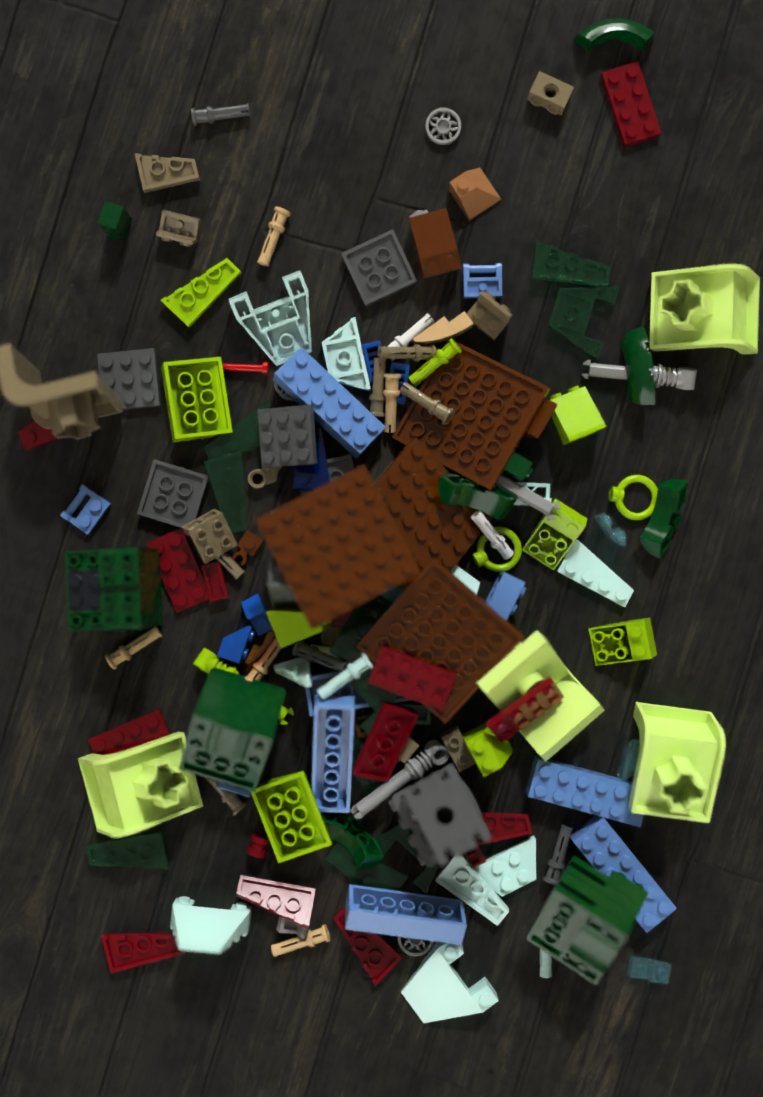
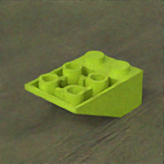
M556 498L552 503L556 504L558 502L561 510L554 508L551 515L555 519L548 520V516L544 514L522 548V551L552 570H555L587 523L586 517Z
M650 617L588 628L596 666L647 660L657 656Z

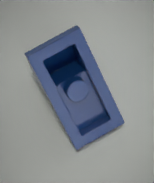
M259 594L241 602L245 615L251 621L258 636L273 629L266 614L267 609Z

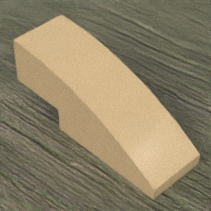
M465 311L450 322L444 316L413 338V344L429 345L446 341L449 338H454L472 328L474 323Z

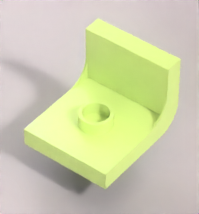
M722 264L652 272L649 349L656 352L722 347L734 349L742 355L757 354L760 277L748 266L739 264Z
M536 631L523 643L520 642L504 660L478 681L477 684L502 711L549 676L551 677L564 698L558 705L546 710L544 715L531 721L526 728L519 730L546 762L598 717L604 709L567 669L548 641Z
M636 702L633 717L639 728L640 744L628 803L630 812L709 823L725 753V735L722 727L712 712Z
M176 732L113 754L99 755L92 753L78 758L98 833L110 837H123L203 807L195 774L179 770L186 744L184 732Z

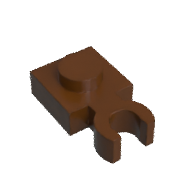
M247 530L237 544L241 550L234 553L232 559L235 560L237 556L241 555L243 557L241 565H245L248 560L247 555L254 556L264 540Z

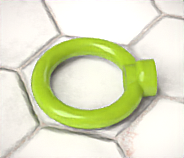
M631 475L623 479L617 487L611 486L609 501L615 502L618 511L624 517L631 520H643L653 513L658 488L646 476ZM634 482L645 484L652 496L649 507L640 513L629 511L623 504L624 489Z
M497 526L494 527L499 534L509 537L513 542L514 554L511 560L500 565L490 562L484 551L485 543L488 540L484 533L480 536L477 543V552L472 554V557L478 568L484 566L494 572H505L512 569L520 560L522 546L520 539L512 530Z

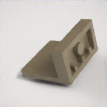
M482 291L476 303L467 312V315L477 328L494 341L507 326L512 314L507 306L498 304L495 301L496 298L491 293Z
M216 509L181 527L184 534L191 537L204 563L210 562L237 546V542L223 513Z

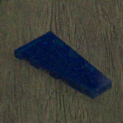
M315 420L317 464L295 465L293 490L313 491L330 482L322 428Z

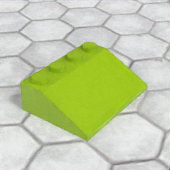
M221 357L163 362L161 370L172 441H190L233 433Z
M304 771L259 783L255 792L251 791L278 863L332 845Z

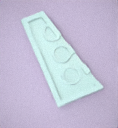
M578 539L568 550L557 569V572L623 607H626L634 592L629 585Z

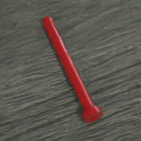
M263 362V365L222 363L223 371L263 372V375H269V362Z

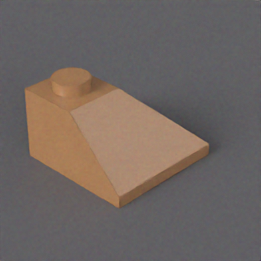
M481 168L465 171L449 182V192L469 221L501 200Z

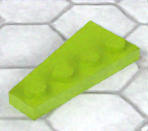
M226 258L208 269L203 275L191 280L184 287L175 290L170 296L161 299V302L190 328L242 272Z

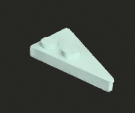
M298 657L273 665L275 673L305 687L312 686L311 663L307 662L305 658Z

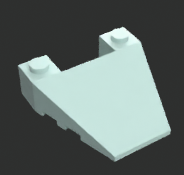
M300 270L282 277L289 296L259 308L253 309L247 292L229 298V303L237 321L276 366L285 363L300 347L307 353L312 352L309 293Z
M181 896L176 898L172 904L170 928L173 929V936H176L175 941L181 950L221 953L231 946L232 941L238 942L241 935L243 937L248 935L252 906H248L247 903L237 902L232 905L231 910L194 906L195 900Z
M436 941L428 955L422 960L419 968L401 990L402 995L423 1023L482 1013L499 1001L495 989L486 977H483L468 988L452 967L451 963L464 954L463 946L460 944Z

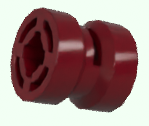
M252 833L250 838L252 845L248 846L247 854L256 858H265L267 852L265 848L269 844V837L261 833Z

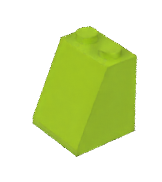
M579 386L568 389L569 393L561 395L560 392L550 396V401L558 405L552 414V418L563 445L596 433L606 427L585 386L579 388Z
M274 608L266 612L281 648L320 633L332 626L331 619L311 629L301 608Z
M486 722L462 734L484 777L502 768L514 751L508 740L501 743L485 724Z

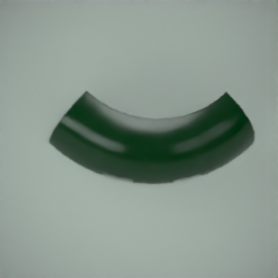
M610 18L587 26L574 37V40L587 52L596 45L607 42L609 39H620V41L629 43L642 51L655 37L656 33L645 25L630 19Z
M644 327L631 330L623 338L621 344L627 373L628 399L635 404L655 405V381L653 380L652 371L649 370L653 368V362L648 345H645L649 341Z
M442 475L439 479V495L447 506L461 505L471 507L497 520L502 519L508 514L517 500L516 496L498 486L490 491L472 480L460 479L459 475Z
M671 479L658 485L657 499L647 527L639 537L644 549L657 558L661 559L672 542L670 538L673 529L677 530L682 518L679 512L682 509V504L686 503L688 481Z
M320 812L330 839L338 842L350 853L355 861L357 870L371 868L383 860L384 857L374 836L371 837L364 829L366 826L354 817L351 819L342 813Z

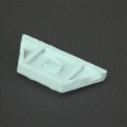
M353 317L343 327L336 330L332 336L322 342L328 373L340 384L369 391L371 390L356 319Z
M534 835L486 859L485 863L475 867V870L500 896L503 897L536 880V839Z

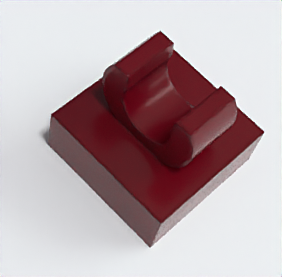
M479 845L462 854L474 868L486 862Z

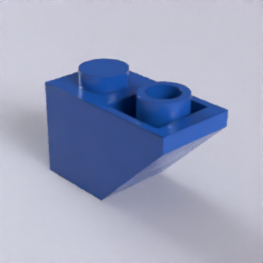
M253 625L246 626L224 637L217 656L236 663L246 660L249 649H246L248 641L252 642L255 635Z

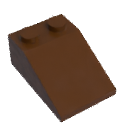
M447 208L409 217L419 267L424 278L462 268Z

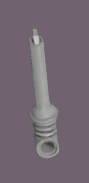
M591 360L583 363V365H589V372L582 373L585 379L591 376L627 380L626 366L590 363ZM661 364L649 369L652 371L655 388L665 384V386H675L678 389L694 390L697 369L678 367L677 369L667 367L666 369Z
M503 473L495 487L498 486L516 496L517 499L547 515L548 520L555 519L551 515L554 508L561 510L558 502L554 504L504 476Z
M436 739L428 741L424 747V753L420 752V756L416 755V759L409 758L404 769L354 805L350 811L354 814L359 810L354 816L356 819L362 818L412 779H422L423 774H425L424 770L428 771V767L431 769L433 767L432 764L435 766L446 763L449 758V751Z

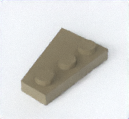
M135 153L144 193L200 180L195 159L165 158L158 155L144 156Z

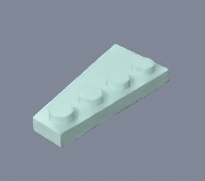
M453 855L436 876L435 881L495 925L498 926L509 913L508 906L463 855L457 858Z

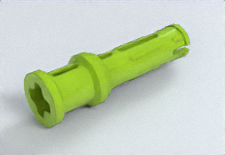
M452 338L442 349L436 350V355L408 377L413 385L418 386L443 364H448L453 356L462 352L461 348Z

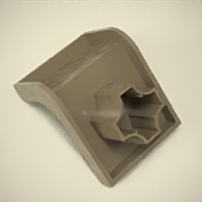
M6 344L0 346V382L4 396L15 405L29 406L34 421L43 428L52 429L53 435L58 439L71 437L77 440L89 437L92 431L100 429L99 418L123 412L120 397L96 371L42 384L40 371L13 345Z

